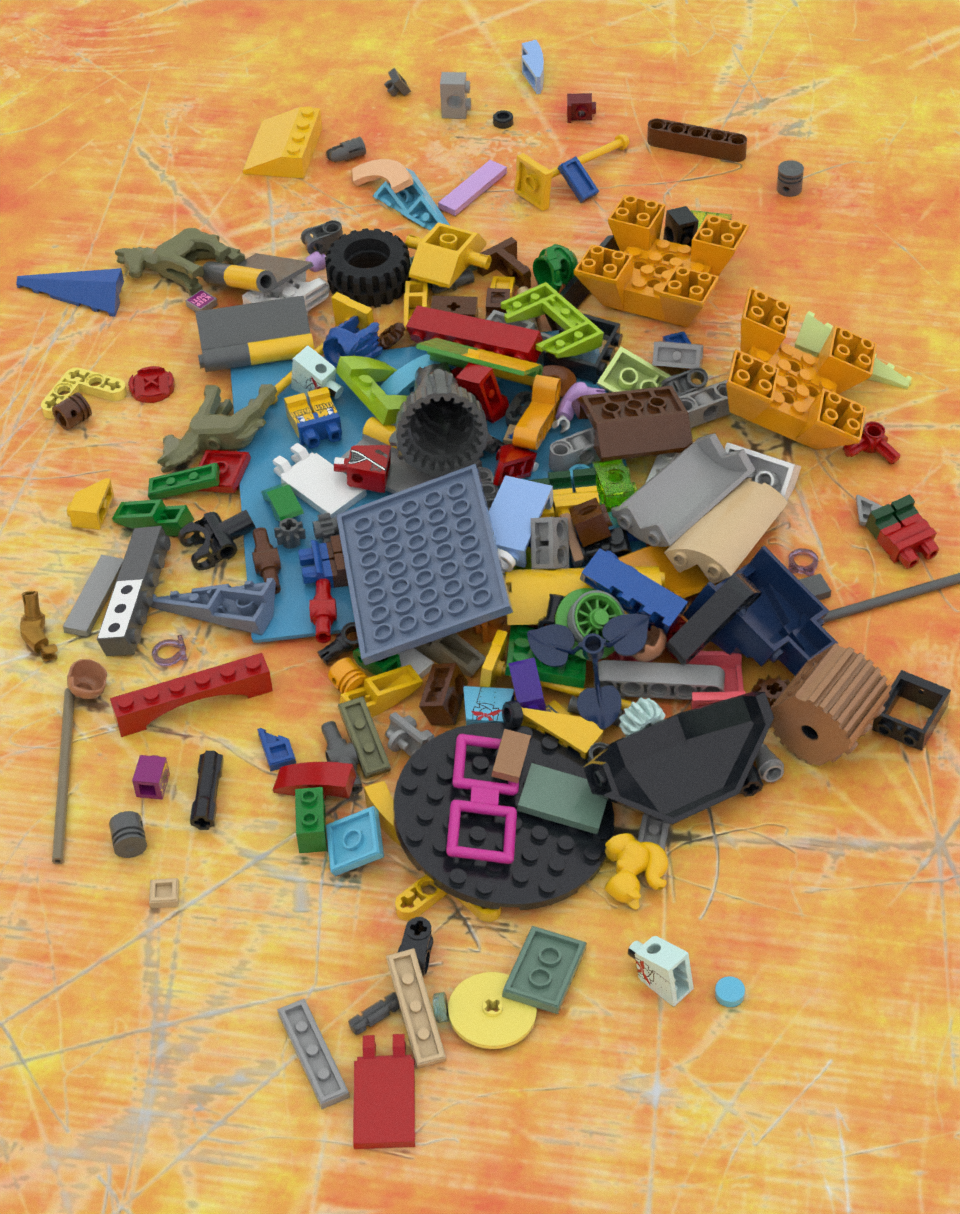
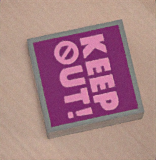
M202 289L185 300L186 306L195 312L210 310L218 305L217 298Z

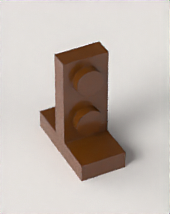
M510 237L480 253L491 256V264L487 270L477 267V272L480 275L485 276L497 269L506 277H515V284L519 288L524 286L531 288V271L526 265L517 260V241L514 238Z

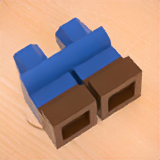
M340 535L330 536L331 542L321 544L311 540V548L298 550L300 566L314 564V566L301 568L304 584L316 583L317 580L324 578L330 581L331 588L348 586Z

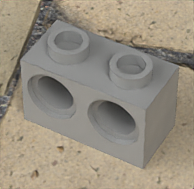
M530 518L532 569L569 568L568 518Z

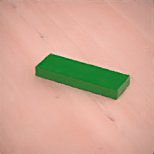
M212 463L149 478L148 497L150 500H158L218 486L220 468L217 463Z

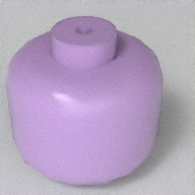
M316 251L305 259V261L313 263L314 266L310 268L313 272L326 269L325 254L321 255Z

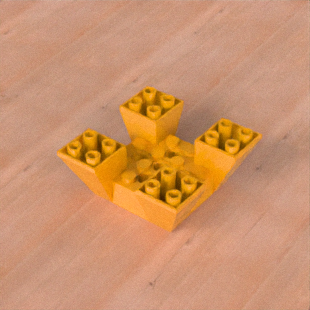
M624 194L608 218L609 227L620 251L591 244L574 269V275L603 306L688 327L705 305L719 281L720 273L736 252L750 225L707 214L694 235L690 247L660 239L665 204Z
M749 287L741 318L740 351L735 349L726 383L729 412L815 450L859 443L862 437L866 407L838 394L872 376L877 343L834 325L819 355L814 357L809 353L783 343L787 335L792 305Z

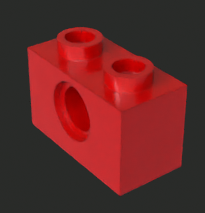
M469 362L456 377L459 387H463L467 392L472 393L476 400L481 403L486 418L492 419L504 405L492 368Z

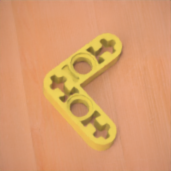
M71 368L66 371L44 398L41 408L45 418L55 419L52 407L76 392H83L110 401H120L127 395L125 382L121 379L83 368ZM93 383H101L98 386H91ZM69 391L66 395H59L61 392Z

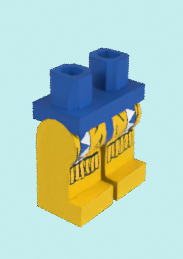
M328 387L308 391V403L305 393L284 398L286 416L301 445H307L311 449L318 447L320 440L329 439L331 442H337L342 439L340 416L331 400Z

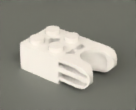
M306 271L271 292L262 293L250 290L242 295L243 304L304 296L307 312L327 299L330 286L329 283L321 278L305 282Z

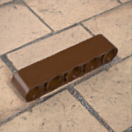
M658 118L648 122L647 142L650 146L732 162H741L746 159L747 137L743 134Z

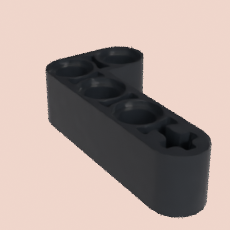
M744 573L733 575L672 636L665 647L684 666L742 609L750 607L761 596L762 592Z

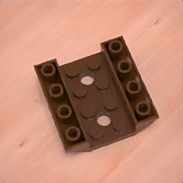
M673 386L584 395L572 401L571 406L578 419H589L595 430L594 449L601 462L681 453L693 443L688 412Z

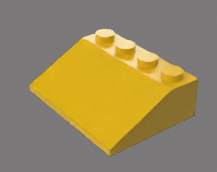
M298 107L263 120L245 163L243 174L304 179L322 131L320 108Z

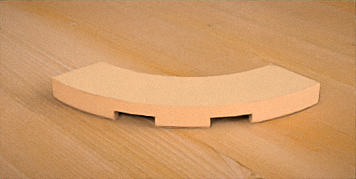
M372 160L352 168L353 182L356 186L382 178L390 183L391 189L395 193H398L414 184L408 170L404 165L395 160Z

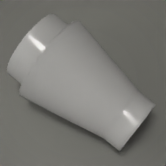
M762 743L755 758L757 770L761 779L766 782H775L783 776L784 764L768 749L766 744Z

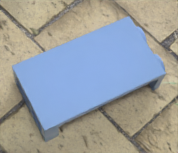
M505 476L491 505L489 515L497 548L511 554L515 560V566L525 568L526 549L531 540L530 518H540L544 509L551 510L553 505V486Z

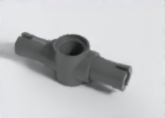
M334 721L324 723L321 729L327 742V750H325L327 762L353 764L356 779L350 795L357 794L362 791L363 787L356 772L359 763L352 742L347 743L345 739H342Z

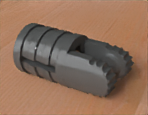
M359 136L328 149L325 156L332 162L348 161L349 159L365 155L366 148L362 138Z

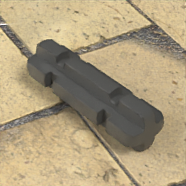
M395 992L384 997L385 1001L379 1000L362 1011L361 1016L357 1014L349 1019L348 1023L352 1032L355 1035H359L367 1030L366 1026L371 1027L389 1016L390 1011L395 1012L400 1009Z

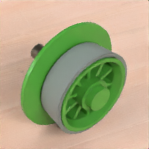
M581 588L572 591L562 599L556 610L555 624L566 626L571 630L575 639L572 648L574 649L588 634H598L603 639L602 629L610 619L625 614L621 604L609 593L591 588ZM604 646L602 658L612 654L615 651L614 647L607 648ZM579 650L577 653L573 654L579 658L587 660L583 656L582 650Z

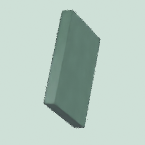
M531 763L517 811L598 834L607 800L592 794L588 781L585 778Z
M532 926L504 986L502 997L558 1014L585 953L587 942Z

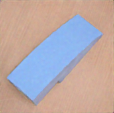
M537 40L521 43L522 74L536 94H541L544 83V60L541 47Z

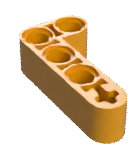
M538 374L535 376L532 401L515 426L512 439L513 446L538 450L551 429L552 423L556 421L555 416L560 402V378Z

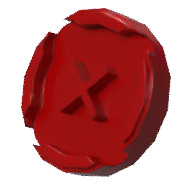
M149 366L138 370L134 377L132 375L128 386L130 394L135 400L143 403H155L168 398L173 393L175 381L170 371L168 373L162 367Z

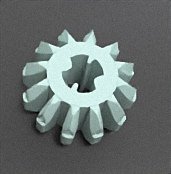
M641 697L636 703L631 702L629 708L624 709L625 714L619 717L621 721L619 727L628 736L662 721L666 715L654 700Z

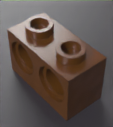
M456 663L432 664L419 705L431 725L456 724L464 698L463 689L464 686L468 685L467 679Z

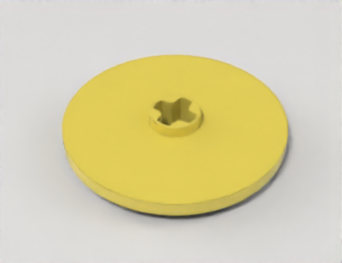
M485 972L465 979L455 988L449 999L448 1016L454 1031L466 1042L481 1048L500 1049L518 1043L530 1033L536 1021L537 1008L502 997L504 986L509 978L508 974Z

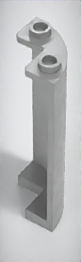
M715 433L703 436L694 441L612 513L617 519L618 525L637 539L654 547H667L672 545L755 471V468L744 449L727 454Z

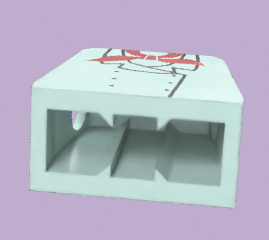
M306 346L293 358L291 388L299 393H305L308 397V391L328 387L330 396L338 399L343 393L344 388L336 383V368L311 347Z
M652 936L644 944L634 941L630 945L628 955L636 960L639 979L670 1005L676 1006L694 989L688 952L658 936Z

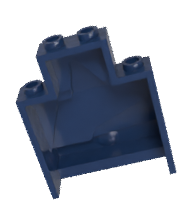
M765 546L761 547L750 563L732 574L733 576L744 573L762 592L761 596L750 607L742 609L711 640V642L729 655L731 653L744 654L747 658H753L761 667L769 661L774 663L779 660L794 676L809 659L833 644H838L822 627L825 624L823 618L828 614L829 610ZM732 576L724 579L717 585H714L711 581L708 582L683 616L689 620Z

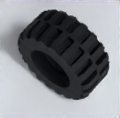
M366 228L362 229V231H350V234H344L339 237V240H335L326 252L327 282L329 283L331 293L334 295L338 292L367 307L374 306L376 308L381 307V304L388 305L392 303L393 299L397 300L405 293V281H411L409 277L410 255L408 247L397 235L393 236L389 231L382 232L380 229L375 228L374 230Z

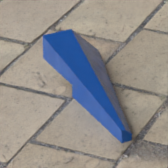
M117 268L17 276L16 285L17 288L22 286L31 288L37 294L40 292L47 293L50 298L76 306L81 304L90 306L92 311L95 312L103 310L108 312L109 316L116 317L120 306L119 295L124 279L122 269Z

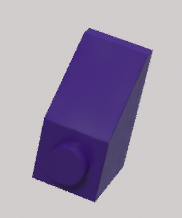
M535 657L508 663L516 699L521 707L547 711Z

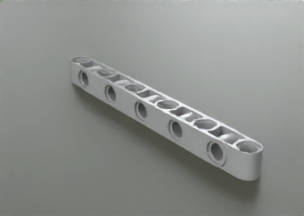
M727 380L679 396L688 412L691 428L731 414L728 405ZM588 428L553 442L550 445L549 468L554 472L566 471L576 464L589 465L600 461L594 449V428Z

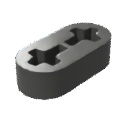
M519 392L512 400L505 413V421L508 427L509 424L517 425L532 401L531 392Z

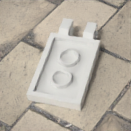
M299 443L290 448L291 452L295 453L291 456V459L296 463L292 467L288 460L280 455L273 460V464L277 466L274 468V473L281 477V484H289L296 496L319 513H330L331 518L345 512L367 496L365 489L347 485V475L344 472H334L333 464L317 453L309 454L306 448Z

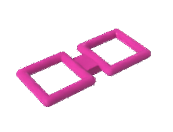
M459 734L456 738L452 784L455 788L471 791L470 801L453 800L450 804L446 853L450 857L511 864L514 861L517 810L514 807L498 805L499 794L516 795L519 791V782L508 781V784L464 778L466 747L475 746L499 749L501 739L468 734ZM461 812L506 817L503 852L458 846Z

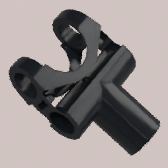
M247 510L225 521H222L218 513L209 512L204 514L201 520L185 525L179 531L178 538L183 546L203 544L192 555L191 563L197 570H207L215 567V564L223 559L229 560L237 553V546L233 540L256 529ZM194 532L190 538L184 539L187 534ZM200 532L205 535V538L201 537ZM208 557L204 562L197 563L199 559Z

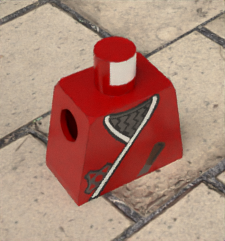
M356 445L351 447L349 458L335 457L334 472L347 473L348 486L385 493L391 466L390 445Z

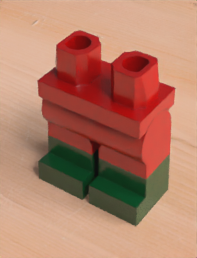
M910 494L892 502L891 505L887 504L871 511L865 525L885 552L891 555L890 559L892 562L900 561L907 569L914 567L919 562L920 558L916 553L921 552L929 560L935 557L939 551L934 541L937 534L936 531L930 527L929 523L922 518L914 507L915 500Z

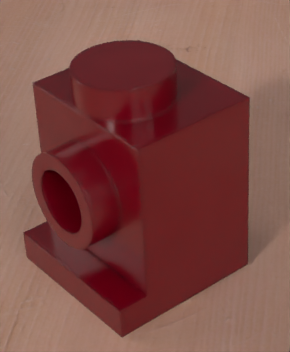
M592 93L567 94V123H571V120H592V114H596V102H592Z

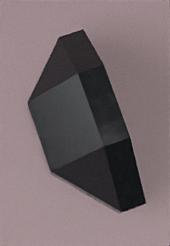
M749 692L675 714L612 742L583 767V771L592 794L660 822L674 824L740 793L774 716L765 692Z

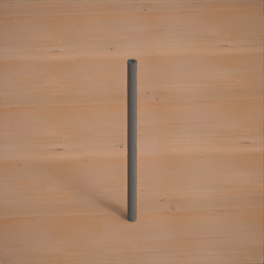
M960 573L831 610L823 620L825 623L959 584Z

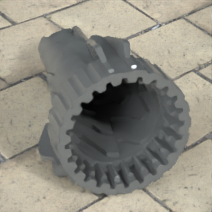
M443 362L417 369L414 392H411L406 401L400 406V411L396 416V430L390 436L389 443L390 446H397L399 451L398 458L400 460L404 459L406 463L422 473L425 472L432 476H443L473 465L484 456L483 450L486 449L487 444L492 443L493 439L488 433L484 410H482L481 403L476 400L472 393L458 386L449 365Z

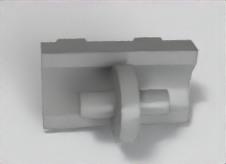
M396 712L390 714V725L385 736L389 738L388 748L391 751L397 752L402 749L412 757L420 747L434 738V734L429 730L422 732L417 730L416 720L410 715L401 717Z

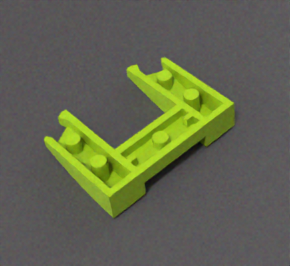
M547 282L501 302V309H505L507 314H504L506 323L528 320L547 314L565 330L536 344V350L546 351L554 354L557 358L584 354L602 347L604 332Z
M340 356L336 368V373L383 425L395 424L397 422V413L400 411L401 404L406 401L408 396L387 395L376 383L386 381L397 369L391 367L386 362L370 357Z

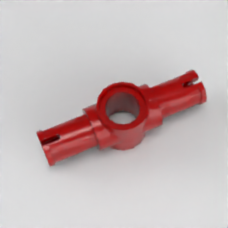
M322 578L316 581V595L313 600H309L311 623L315 625L317 642L327 643L331 640V625L333 621H337L336 599L331 596L330 581Z

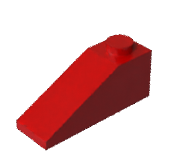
M512 443L501 446L496 454L497 463L493 484L496 486L501 485L505 476L519 479L531 476L537 453L525 448L515 447Z

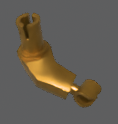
M38 591L23 592L24 615L20 622L22 639L34 652L41 653L43 661L58 659L55 653L58 652L56 644L48 645L49 641L43 633L45 615L40 612Z

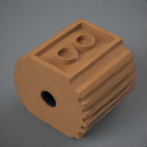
M835 643L809 659L771 706L774 719L770 728H774L773 734L781 739L779 742L782 745L785 744L790 753L794 752L798 759L803 758L806 760L805 763L809 765L816 764L821 766L828 761L833 763L843 753L850 754L858 746L859 743L856 740L859 736L865 735L872 727L870 724L871 720L877 718L885 710L883 704L889 698V692L892 689L890 684H886L887 678L885 675L881 676V670L873 666L874 662L870 659L867 661L864 658L865 655L861 652L859 654L855 653V649L851 647L846 649Z

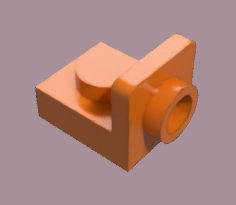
M504 615L472 628L475 635H480L484 644L493 641L498 629L508 632L507 637H509L511 625H507V617Z

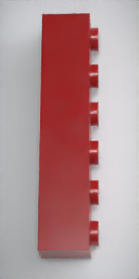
M418 305L406 325L411 340L416 343L439 338L533 363L537 362L541 351L536 350V344L542 342L543 338L540 331Z

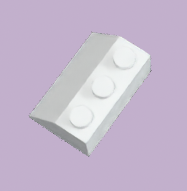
M726 443L724 450L727 454L741 449L745 450L755 468V471L747 478H752V481L759 484L766 483L770 485L786 501L794 490L801 466L732 443Z

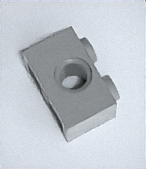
M466 72L441 73L440 97L442 118L466 119L467 111H471V98H467V93H470V81H467Z

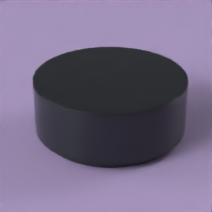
M506 110L496 112L493 115V125L500 129L511 127L513 125V114Z
M516 700L505 702L502 707L503 721L509 728L520 727L523 722L522 708Z

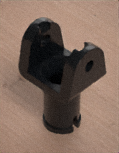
M549 594L547 614L538 620L537 629L543 627L544 624H555L556 610L565 596Z

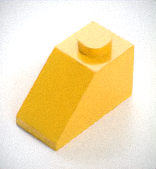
M105 478L75 493L72 502H69L67 506V516L71 519L72 527L101 530L114 497L111 479Z

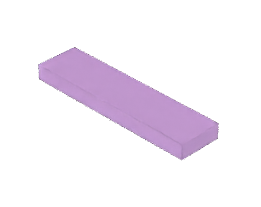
M489 160L439 201L438 208L456 216L507 173V167Z

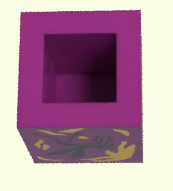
M157 755L139 756L132 779L136 797L163 800L170 776L166 757Z

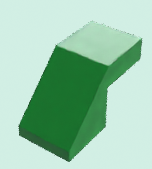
M282 483L261 491L263 499L270 502L275 520L282 521L286 518H293L304 514L289 484Z

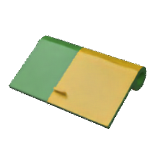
M439 338L417 343L416 345L417 349L427 351L432 361L446 362L448 365L463 369L469 362L490 367L493 369L495 377L532 387L535 376L537 374L542 375L543 365Z

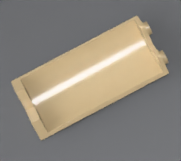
M746 478L670 545L664 553L678 572L698 564L709 582L711 581L715 584L732 576L788 502L770 485L766 483L759 484L752 481V478Z

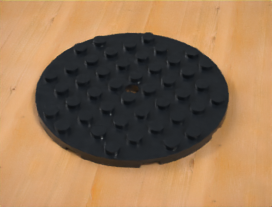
M506 723L470 724L457 727L434 737L412 755L401 771L394 793L393 812L394 827L402 849L418 871L422 870L434 880L435 886L458 899L477 906L491 909H499L500 906L519 907V910H528L549 906L565 900L577 893L580 887L596 876L607 858L605 844L613 837L614 811L612 802L609 800L606 802L598 834L517 811L514 861L511 864L450 857L446 853L450 804L453 800L470 801L471 790L458 789L452 784L456 738L459 734L502 739L504 729L531 735L519 779L518 793L514 796L499 794L498 805L514 807L516 810L531 763L586 779L583 767L588 761L582 758L576 750L570 746L564 747L558 743L559 739L549 734H543L536 729L526 726L509 728ZM467 746L464 778L508 784L507 780L491 777L498 749ZM461 812L458 846L503 852L506 817Z

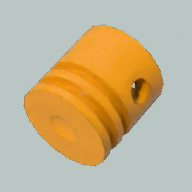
M351 658L340 659L331 667L328 673V680L341 694L364 687V679L369 678Z

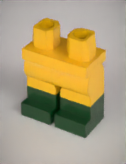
M595 468L573 470V490L570 470L548 472L550 485L553 486L555 517H560V515L565 513L570 514L568 508L593 498H597L600 505Z

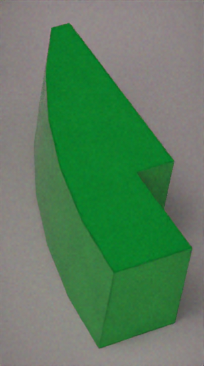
M162 499L121 502L112 520L114 523L131 529L162 526L166 536H178L179 531L185 525L194 521V517L187 505L165 506Z

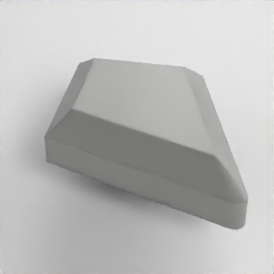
M856 495L859 525L865 526L870 512L882 506L865 497Z

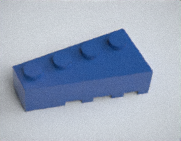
M599 548L581 572V581L593 589L612 595L628 614L648 615V628L651 629V625L661 628L666 633V637L683 616L688 601L641 574L634 567L623 563L614 553L608 550L604 551Z

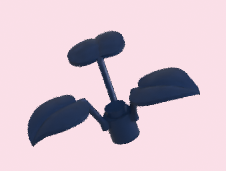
M625 614L614 617L604 625L602 629L603 639L598 634H588L574 649H572L575 643L574 635L569 628L563 625L552 624L539 629L529 630L527 637L530 649L535 657L549 667L565 665L568 660V654L573 655L579 650H582L583 656L587 660L593 662L595 688H586L580 693L577 699V709L582 718L596 723L600 729H607L619 716L621 696L619 691L612 685L600 688L598 660L604 654V646L607 648L613 646L615 652L622 656H632L639 653L647 641L649 616L644 614Z

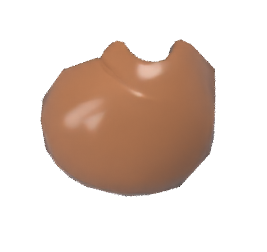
M651 625V630L647 631L645 646L639 653L632 655V657L640 662L652 661L659 657L666 648L665 645L667 643L666 633L663 629Z
M80 659L70 667L67 675L68 689L76 697L96 699L103 693L106 687L107 671L98 662L90 659Z

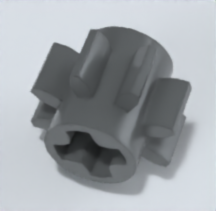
M330 513L317 515L318 521L312 522L316 540L322 539L323 543L331 542L330 536L340 535L337 517L331 518Z
M293 518L279 521L280 528H274L278 545H283L285 548H296L300 546V539H306L302 522H297Z

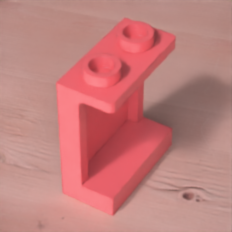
M700 651L688 663L719 666L725 672L724 692H692V700H690L691 709L746 694L743 688L741 653H731L729 655L725 651Z

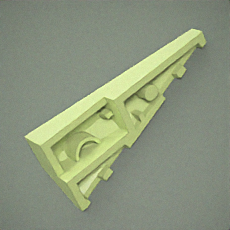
M809 311L805 316L795 342V348L817 357L833 326L828 322L823 324L814 318V313ZM875 354L872 376L868 380L907 389L911 384L912 377L909 375L904 377L894 370L895 366L890 363L884 364L876 358L877 354Z

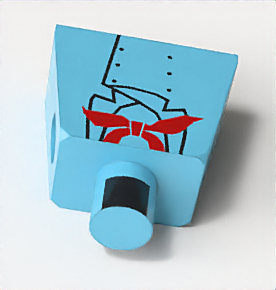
M464 686L466 725L504 723L502 707L505 702L514 701V689Z

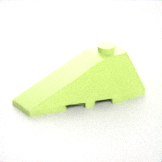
M620 346L598 380L597 385L609 392L661 387V382L671 375Z

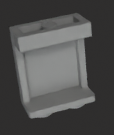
M664 341L654 342L652 365L689 369L702 368L703 345Z

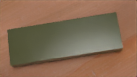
M364 697L338 704V710L350 741L355 748L365 779L391 771V766Z

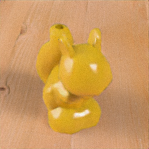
M628 833L613 836L606 842V857L610 861L617 862L616 874L609 879L604 890L616 901L627 903L633 910H638L640 907L638 899H640L641 894L640 883L636 876L645 871L646 881L652 889L661 890L665 888L667 881L661 877L668 869L667 854L660 845L653 842H639L632 834Z

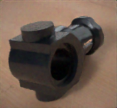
M618 527L609 530L611 533L610 537L585 547L580 544L584 565L587 566L599 548L604 551H611L617 557L631 553L632 550L627 531Z

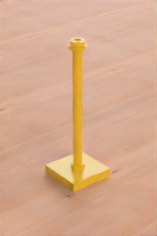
M619 134L615 137V141L577 158L581 164H584L617 148L624 150L629 146V138L625 134ZM524 153L517 155L514 192L542 211L549 209L551 180L561 174L558 166L549 170Z
M338 292L331 297L335 326H339L353 316H358L359 324L356 328L360 330L367 328L374 322L372 308ZM323 342L315 349L321 356L324 354ZM292 371L275 385L277 389L276 400L271 405L277 403V396L291 384Z
M498 629L482 666L480 687L494 688L498 677L505 675L506 662L504 657L508 634L506 631ZM540 681L543 687L579 697L580 693L586 689ZM621 699V710L631 706V701Z

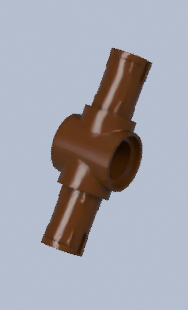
M263 527L253 530L255 549L252 552L256 574H260L264 582H266L267 578H274L276 582L275 594H278L281 591L278 577L281 563L277 547L274 548L270 544L267 530Z

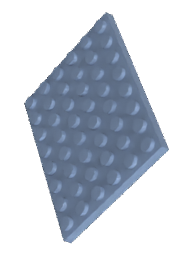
M476 464L336 515L361 659L365 665L513 613L487 502Z

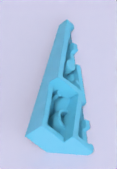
M410 169L407 170L412 176L413 185L395 193L391 189L390 183L385 181L373 194L374 198L428 230H431L437 223L450 226L419 178Z

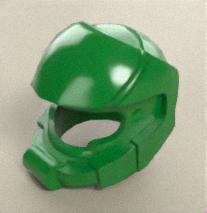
M558 244L543 249L539 257L533 262V273L537 285L547 282L559 293L562 283L567 285L575 276L574 269L578 265V260L572 251Z

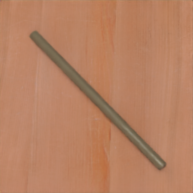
M68 688L64 691L52 862L54 864H62L64 858L75 695Z

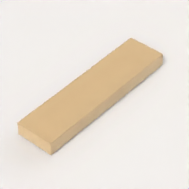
M415 949L386 955V961L417 1069L445 1062V1052Z

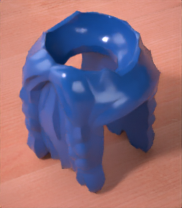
M353 316L339 326L331 328L326 336V340L323 342V352L326 360L337 368L340 356L374 358L381 355L383 347L378 346L379 342L377 341L380 339L377 333L379 323L373 322L367 328L360 330L356 328L359 324L358 316Z

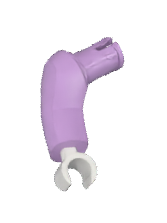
M584 382L574 383L560 401L555 416L557 420L552 423V427L555 429L560 424L562 426L560 433L567 431L570 428V421L575 413L571 406L572 401L584 395L602 394V392L605 393V390L588 387Z

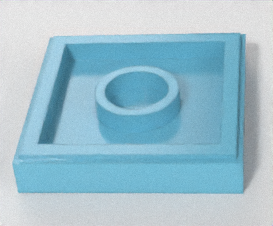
M369 807L326 825L330 872L333 875H340L384 857L379 811L376 807Z

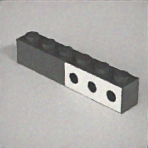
M162 526L134 528L97 637V641L106 656L135 654L137 644L140 643L141 632L147 621V613L150 605L153 603L152 594H154L155 588L159 584V576L165 565L167 551L171 546L170 538L166 536Z

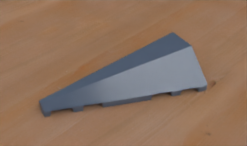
M267 578L264 583L254 584L251 580L245 581L242 586L231 587L229 584L194 588L191 593L180 594L178 591H172L170 596L157 597L155 594H152L153 603L150 607L262 635L273 618L276 582L274 578Z

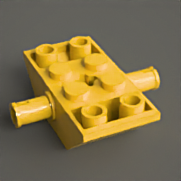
M437 223L424 238L409 234L405 241L408 248L416 250L409 271V277L421 282L432 283L439 287L450 288L470 265L487 270L491 264L490 255L480 254L486 246V241L478 233Z

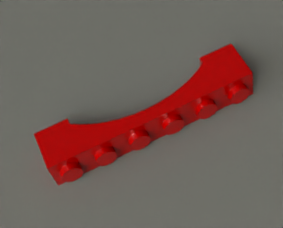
M259 653L112 697L110 701L120 735L124 737L147 730L146 726L161 715L196 700L220 695H247L249 699L272 692L273 688L269 668L263 654Z

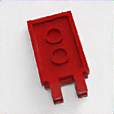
M393 1034V1055L376 1056L375 1035H363V1057H357V1061H354V1149L415 1147V1061L411 1059V1055H406L405 1034Z

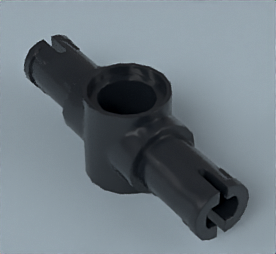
M355 622L345 624L341 633L335 637L336 640L317 652L325 665H328L344 652L347 654L359 647L358 640L350 641L347 639L349 633L357 632Z

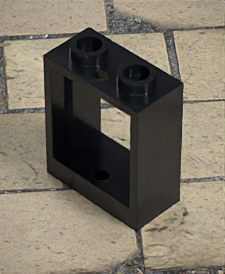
M901 670L891 686L889 698L883 704L885 710L873 721L872 730L922 751L948 707L951 690ZM900 697L934 710L923 729L889 716Z

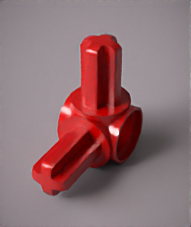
M875 421L865 424L859 443L843 446L844 454L847 457H853L864 451L866 453L878 452L891 464H895L900 458V454L887 443L888 437L885 435L883 425Z

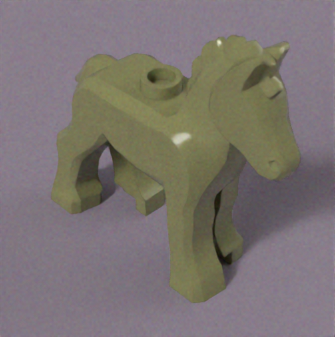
M196 228L184 229L178 235L159 245L156 249L137 247L133 249L122 248L115 251V254L118 256L117 262L125 265L132 278L141 277L144 269L149 268L158 272L163 277L184 286L190 296L202 289V285L198 283L196 277H202L204 270L202 266L193 263L196 259L215 258L217 262L222 263L226 260L232 265H237L245 260V255L240 253V249L231 248L220 243L219 235L204 233Z
M261 384L256 399H250L248 406L230 416L228 414L233 409L231 400L225 399L224 402H220V388L216 385H206L204 389V402L192 418L183 438L178 439L174 435L164 437L163 455L157 460V463L162 466L161 471L165 473L175 469L177 466L187 462L191 457H194L201 450H240L248 446L258 430L266 424L263 416L267 408L276 400V387L272 384Z

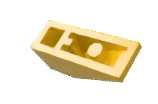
M522 708L523 722L521 726L536 729L543 734L546 733L559 739V744L566 748L570 746L586 760L591 745L602 741L604 731L592 721H587L579 716Z

